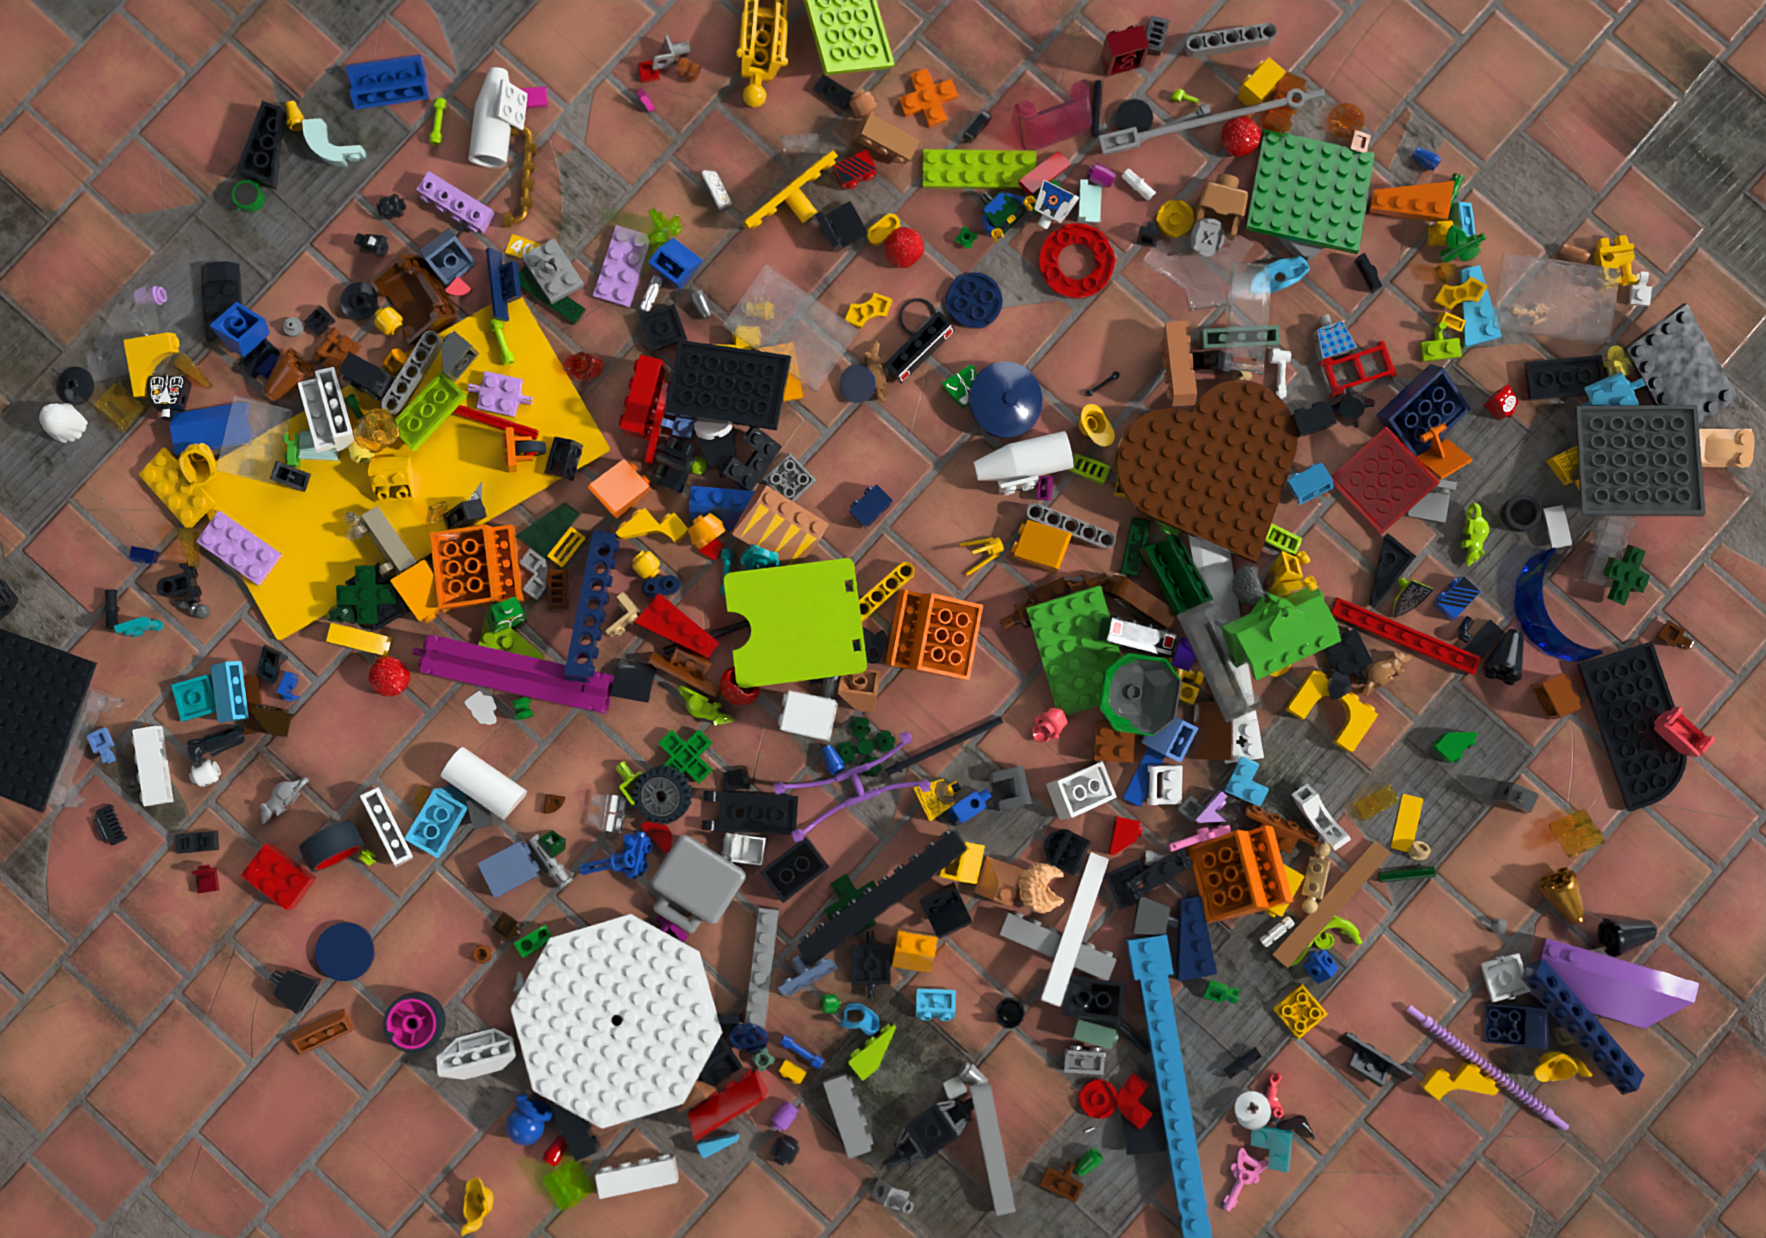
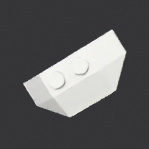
M495 1028L456 1038L442 1054L440 1053L436 1057L438 1076L465 1080L503 1070L516 1057L514 1038Z

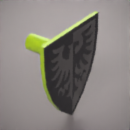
M1404 578L1399 579L1398 584L1403 589L1394 599L1393 618L1413 610L1434 589L1411 579L1409 582Z

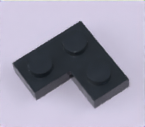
M1140 859L1104 873L1119 910L1137 903V900H1134L1131 895V889L1125 885V881L1144 870Z

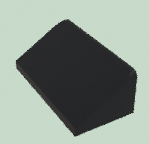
M265 338L242 358L238 364L248 375L255 379L280 355V351Z

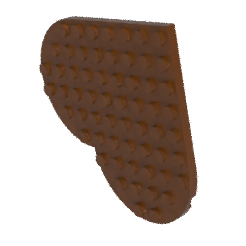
M1248 380L1226 381L1214 386L1197 400L1191 412L1174 408L1151 411L1133 422L1120 439L1115 457V468H1117L1119 486L1123 494H1126L1132 502V506L1145 516L1255 564L1260 557L1296 454L1297 431L1291 417L1292 414L1276 393L1259 383Z

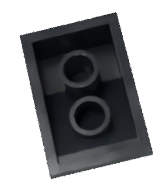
M1070 976L1064 993L1062 1015L1099 1025L1121 1027L1125 983Z

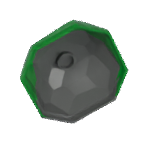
M1127 653L1105 669L1099 709L1116 731L1155 736L1176 720L1182 681L1167 659Z

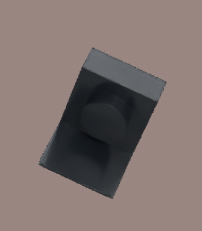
M265 644L262 648L257 676L274 684L278 680L280 667L288 659V656Z

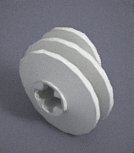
M1255 1091L1241 1094L1235 1103V1114L1238 1122L1243 1127L1251 1130L1260 1129L1265 1126L1271 1115L1268 1100L1262 1094ZM1250 1107H1254L1256 1113L1251 1114Z

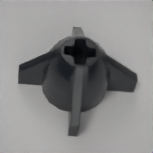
M1347 386L1346 394L1343 395L1341 401L1333 404L1331 408L1333 412L1340 411L1344 417L1353 419L1355 428H1358L1359 417L1363 415L1365 408L1375 406V400L1367 398L1360 392L1354 391L1351 386Z

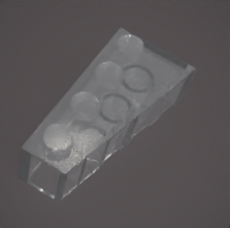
M1602 516L1600 520H1597L1595 528H1597L1598 534L1591 541L1590 546L1593 552L1587 556L1581 580L1606 588L1613 584L1614 580L1602 574L1609 557L1622 561L1621 553L1628 544V534L1635 525V516Z

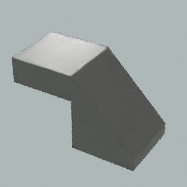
M466 794V803L474 830L492 826V812Z

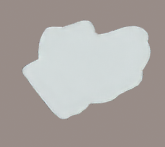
M478 691L466 699L465 705L471 710L472 715L479 723L487 725L496 723L497 719L493 710H496L497 707L493 697L483 695L481 691Z

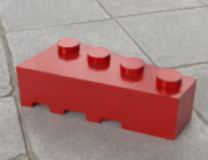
M660 593L634 622L638 626L707 659L721 645Z

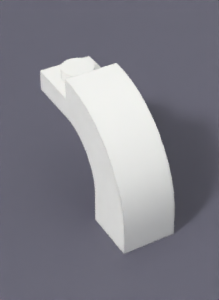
M1308 783L1292 794L1308 823L1326 844L1337 850L1351 840L1349 835L1331 817L1318 793Z

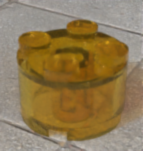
M372 409L355 422V428L353 429L356 443L362 449L370 450V453L383 451L400 435V429L388 409Z

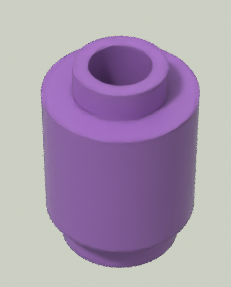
M786 1100L784 1104L781 1103L771 1117L773 1121L771 1125L779 1131L782 1129L787 1130L796 1118V1113L799 1109Z

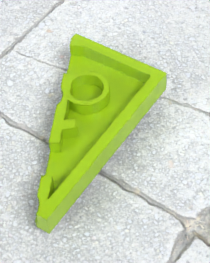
M485 615L478 645L545 660V656L512 628L493 634Z

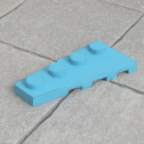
M1480 265L1460 271V285L1464 284L1470 277L1486 284ZM1487 289L1478 303L1473 301L1462 302L1463 320L1466 321L1463 327L1464 348L1502 337Z

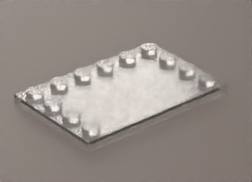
M765 264L723 324L724 328L757 351L791 355L792 360L789 374L815 392L819 390L859 332L854 326L767 264Z

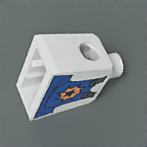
M1044 180L1035 205V210L1042 213L1038 225L1048 229L1052 219L1061 223L1079 197Z

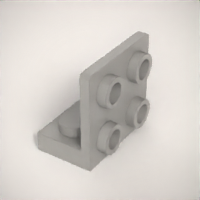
M1438 479L1440 484L1407 512V516L1442 523L1446 522L1450 493L1456 490L1457 482Z

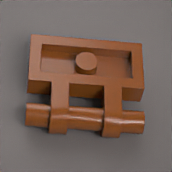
M334 327L330 333L328 332L325 335L326 339L321 346H317L315 349L316 353L312 358L319 362L322 356L325 357L326 360L322 365L326 368L334 367L336 375L340 377L341 374L338 371L348 353L351 352L356 355L362 346L345 334L341 340L337 339L336 337L340 331ZM332 343L336 344L330 354L326 352Z

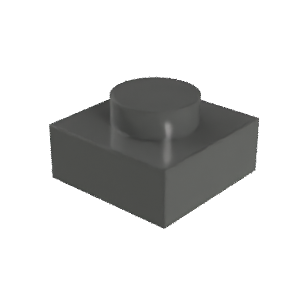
M1189 795L1177 810L1190 822H1193L1205 807Z

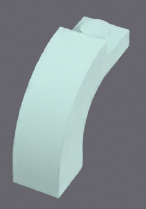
M321 118L302 120L303 133L308 145L328 164L347 167V160L356 162L366 158L365 150L361 145L334 146L330 144L327 139V125Z

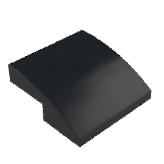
M619 659L610 696L649 703L657 668L651 664Z
M1160 1109L1149 1110L1153 1115L1142 1129H1139L1121 1113L1127 1155L1166 1151Z

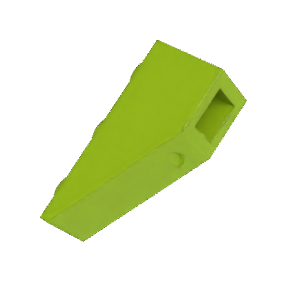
M889 1023L879 1030L881 1034L876 1038L871 1036L864 1042L865 1047L861 1050L857 1048L849 1054L851 1058L848 1059V1063L862 1081L879 1068L895 1031V1023L891 1026Z

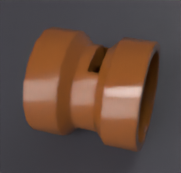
M682 57L678 63L676 75L680 77L685 76L689 81L695 82L700 73L701 65L690 63L689 59Z

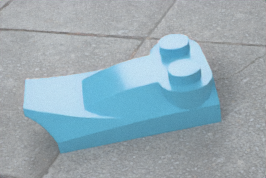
M451 785L434 788L404 839L436 858H440L468 810L466 794Z

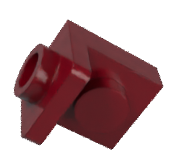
M208 864L197 866L198 870L191 871L192 875L196 876L198 894L220 890L217 867L210 868Z

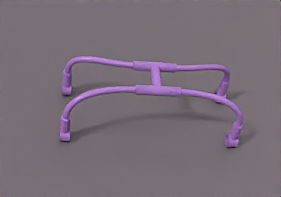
M908 731L901 733L902 742L891 751L873 762L864 763L836 774L835 777L808 783L784 784L781 781L774 783V790L779 795L784 793L786 789L815 787L835 781L840 782L851 777L857 792V796L849 798L830 809L804 830L797 829L792 831L794 841L797 843L804 840L803 837L806 833L836 811L876 797L882 792L920 786L923 793L931 790V784L927 779L919 782L893 784L864 792L858 774L870 770L871 767L888 759L904 745L912 742V735Z

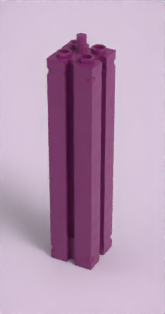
M431 634L428 635V638H425L423 649L413 648L412 654L421 656L418 667L422 673L603 714L608 713L614 680L612 675L595 671L594 677H590L589 683L568 681L564 676L565 664Z

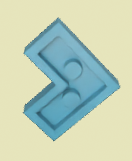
M1240 756L1225 787V792L1261 807L1269 789L1252 781L1259 763Z

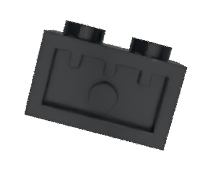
M554 436L544 473L573 481L580 456L582 455L583 444L571 439Z

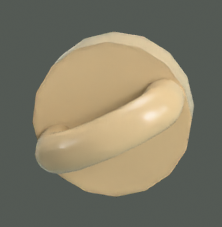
M1244 363L1236 366L1237 371L1232 375L1233 380L1249 381L1252 379V374Z
M1415 841L1412 843L1408 855L1414 860H1424L1428 858L1431 849L1426 843Z

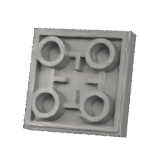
M791 453L763 479L770 488L793 502H796L817 481Z

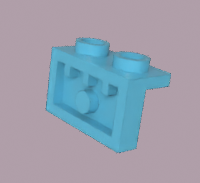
M917 989L916 1018L921 1020L937 1018L941 1021L955 1019L956 990Z

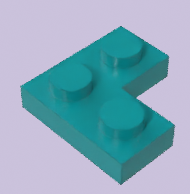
M1266 1126L1252 1130L1250 1145L1269 1149L1268 1169L1285 1173L1289 1171L1293 1132Z

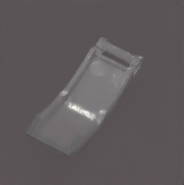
M1230 261L1228 275L1229 306L1223 371H1248L1262 375L1264 371L1270 309L1269 265ZM1232 356L1257 359V364L1231 362Z

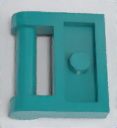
M140 617L115 625L114 628L117 634H122L124 637L131 636L132 638L143 636V632L149 630H162L164 624L161 620H150L148 617Z

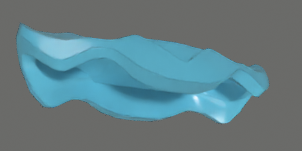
M1296 256L1269 264L1252 280L1250 294H1269L1293 285L1310 270L1308 262L1303 257ZM1281 273L1285 276V280L1277 282L1274 276Z

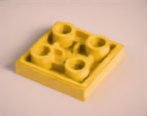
M1302 983L1272 1008L1298 1040L1328 1015Z

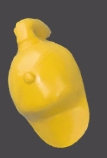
M1556 1051L1544 1053L1539 1059V1066L1534 1069L1536 1079L1541 1082L1566 1080L1576 1073L1583 1077L1592 1076L1581 1060L1570 1058L1568 1055Z
M472 1178L466 1184L463 1213L467 1223L462 1226L461 1236L478 1230L482 1225L483 1218L488 1215L493 1206V1193L488 1187H483L482 1181L479 1178Z

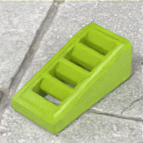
M1075 453L1073 468L1067 471L1103 485L1111 466ZM1078 459L1082 460L1079 469H1075ZM1085 463H1089L1086 472H1083L1082 469ZM1092 466H1095L1093 475L1089 474ZM1099 469H1102L1103 471L1099 478L1097 477V474Z
M1271 523L1264 543L1295 556L1303 538ZM1279 533L1277 540L1275 542L1274 539L1276 537V534ZM1284 536H1286L1283 545H1281ZM1293 539V543L1290 549L1287 548L1290 543V540Z

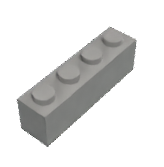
M845 1072L825 1079L823 1084L848 1158L870 1152L871 1145L874 1143L871 1134L866 1133L864 1126L867 1125L864 1114L860 1115L858 1107L861 1104L858 1096L853 1095L852 1088H854L851 1076L847 1077Z

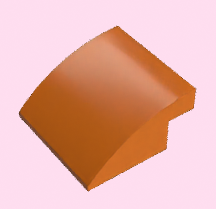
M485 524L430 533L439 609L490 606L512 597H517L519 602L524 601L515 526L510 524L491 527Z
M899 590L885 665L944 677L970 680L983 605L933 593L922 594L909 590Z
M1265 825L1251 831L1236 830L1188 847L1207 923L1240 917L1293 902L1273 826Z

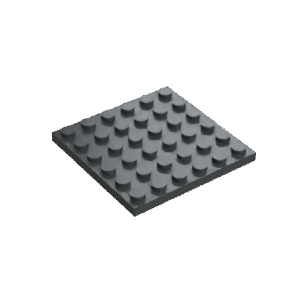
M1697 405L1576 406L1581 516H1704L1706 514Z

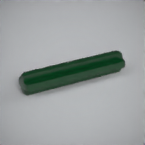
M1435 867L1378 873V880L1381 883L1436 877Z

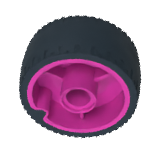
M412 992L400 996L389 1006L383 1020L385 1036L390 1044L400 1051L410 1053L424 1051L439 1040L445 1029L446 1016L444 1009L436 998L426 993ZM411 1018L417 1021L416 1028L410 1025L409 1021Z

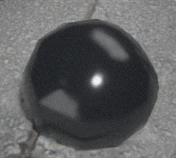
M1012 997L1001 1000L995 1010L997 1023L1006 1029H1013L1019 1026L1025 1017L1022 1002Z

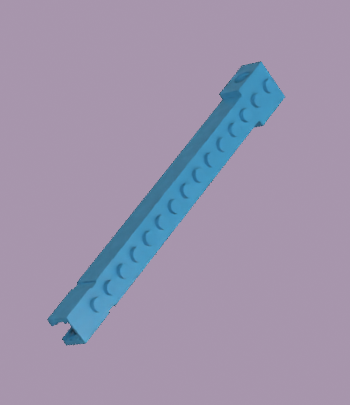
M1155 934L1125 939L1132 979L1138 980L1176 1208L1179 1211L1178 1219L1181 1237L1212 1238L1209 1216L1206 1212L1207 1203L1168 975L1173 974L1167 935Z

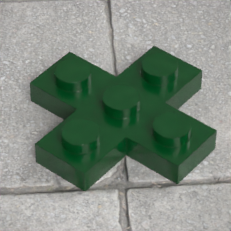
M1628 545L1622 561L1609 557L1602 574L1614 580L1607 599L1625 606L1631 589L1640 593L1644 592L1650 575L1640 571L1639 568L1646 551L1636 546Z
M376 565L355 566L356 585L336 586L337 605H357L358 624L378 623V604H396L397 590L393 584H377Z
M844 874L830 883L840 900L823 911L829 921H831V916L839 910L841 912L848 908L846 905L855 898L858 901L863 897L862 893L870 887L872 889L877 887L876 883L872 880L856 889L848 874ZM875 919L862 928L859 933L877 924Z

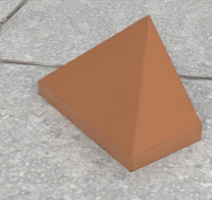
M696 1080L684 1104L679 1105L677 1111L681 1113L706 1099L716 1091L715 1087Z

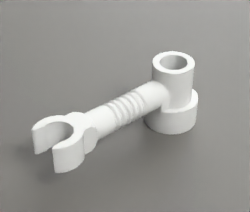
M1271 348L1269 363L1278 364L1276 394L1283 399L1287 394L1285 369L1286 362L1289 363L1291 360V351H1280L1279 348Z

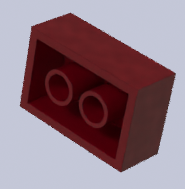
M1132 25L1122 31L1113 30L1106 35L1100 55L1106 77L1143 67L1150 47L1143 25Z

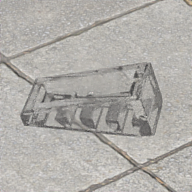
M818 134L779 136L784 155L820 144Z

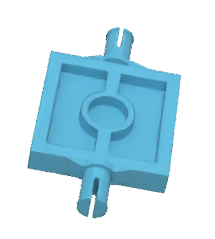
M1622 371L1585 387L1589 402L1579 406H1637L1639 403L1634 390L1645 386L1644 380L1641 378L1631 383L1625 378Z

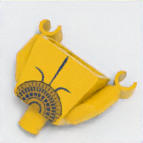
M1281 551L1266 574L1268 584L1266 590H1269L1271 594L1281 597H1287L1292 591L1302 589L1304 586L1309 591L1316 590L1317 581L1313 576H1307L1304 581H1301L1303 575L1299 562L1301 565H1306L1311 561L1307 553L1300 551L1294 557Z

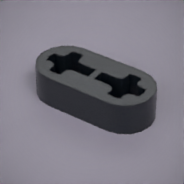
M983 110L966 130L963 138L967 142L972 143L989 123L992 115Z

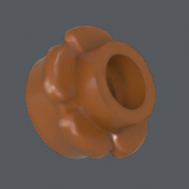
M480 944L476 946L472 955L477 963L483 964L491 959L492 951L489 946Z

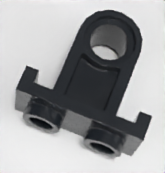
M179 564L185 573L164 577L157 583L156 589L162 596L177 598L189 595L190 597L186 598L187 602H201L200 596H202L200 586L197 585L196 580L198 572L192 564ZM171 583L172 590L167 592V586Z

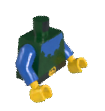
M988 191L984 192L979 198L986 205L982 209L981 217L984 232L993 238L994 243H997V237L999 239L1001 237L1004 238V234L1025 214V207L1032 211L1033 208L1030 204H1036L1037 201L1033 196L1024 197L1008 192H999L993 197Z

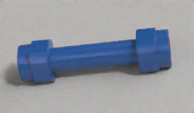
M785 1034L780 1045L786 1050L788 1048L811 1062L810 1065L819 1070L825 1060L819 1055L814 1056L793 1042V1038Z

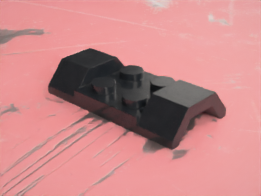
M228 261L211 262L201 267V292L206 341L219 338L210 328V325L235 302L243 305L239 263Z
M722 1033L700 1072L706 1084L713 1087L743 1067Z

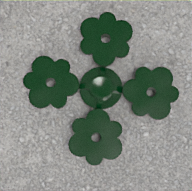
M856 717L855 721L849 723V728L852 730V736H858L861 739L857 743V748L851 746L850 742L845 744L839 743L836 747L837 754L846 764L848 761L855 759L854 755L858 751L861 755L866 756L860 765L870 763L878 759L870 755L874 750V746L879 748L881 752L891 751L894 748L895 737L891 736L890 731L885 730L882 733L876 734L877 739L873 744L870 739L865 738L867 733L871 731L869 720ZM877 764L870 768V770L862 772V774L875 777L876 773L881 772L882 766Z

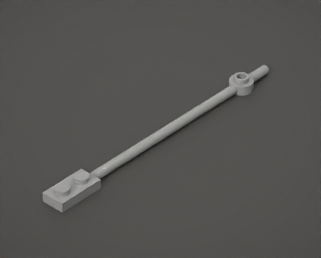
M1296 88L1290 90L1286 98L1137 133L1136 127L1100 135L1099 142L1102 154L1105 156L1140 147V140L1285 105L1294 110L1300 109L1306 100L1323 97L1325 92L1324 89L1304 93L1301 89ZM1297 98L1298 102L1294 103L1292 99Z

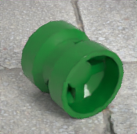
M530 697L511 701V706L515 710V721L534 716L533 710L529 706L531 704Z

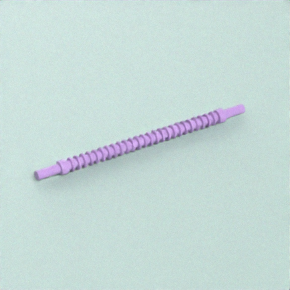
M1412 1005L1407 1006L1405 1011L1420 1021L1421 1026L1429 1028L1428 1031H1433V1035L1437 1034V1037L1439 1039L1442 1038L1443 1042L1446 1041V1044L1451 1045L1452 1049L1456 1048V1052L1460 1051L1461 1056L1465 1055V1059L1469 1058L1470 1063L1474 1062V1065H1478L1479 1069H1483V1073L1487 1072V1076H1492V1080L1496 1079V1083H1501V1086H1505V1089L1510 1090L1511 1094L1515 1093V1097L1519 1096L1520 1101L1524 1100V1104L1528 1103V1107H1533V1111L1537 1110V1114H1541L1542 1118L1550 1120L1563 1131L1569 1128V1125L1557 1117L1552 1109L1546 1108L1545 1104L1541 1105V1101H1537L1536 1097L1532 1098V1094H1528L1527 1090L1523 1091V1087H1519L1517 1083L1514 1084V1080H1509L1510 1078L1508 1076L1505 1077L1504 1073H1500L1499 1069L1496 1070L1495 1066L1491 1067V1063H1487L1486 1059L1482 1060V1056H1478L1477 1052L1473 1053V1049H1469L1467 1045L1464 1046V1042L1460 1043V1039H1455V1035L1451 1036V1033L1446 1032L1445 1028L1442 1029V1026L1437 1025L1436 1021L1433 1022L1430 1016L1423 1015Z

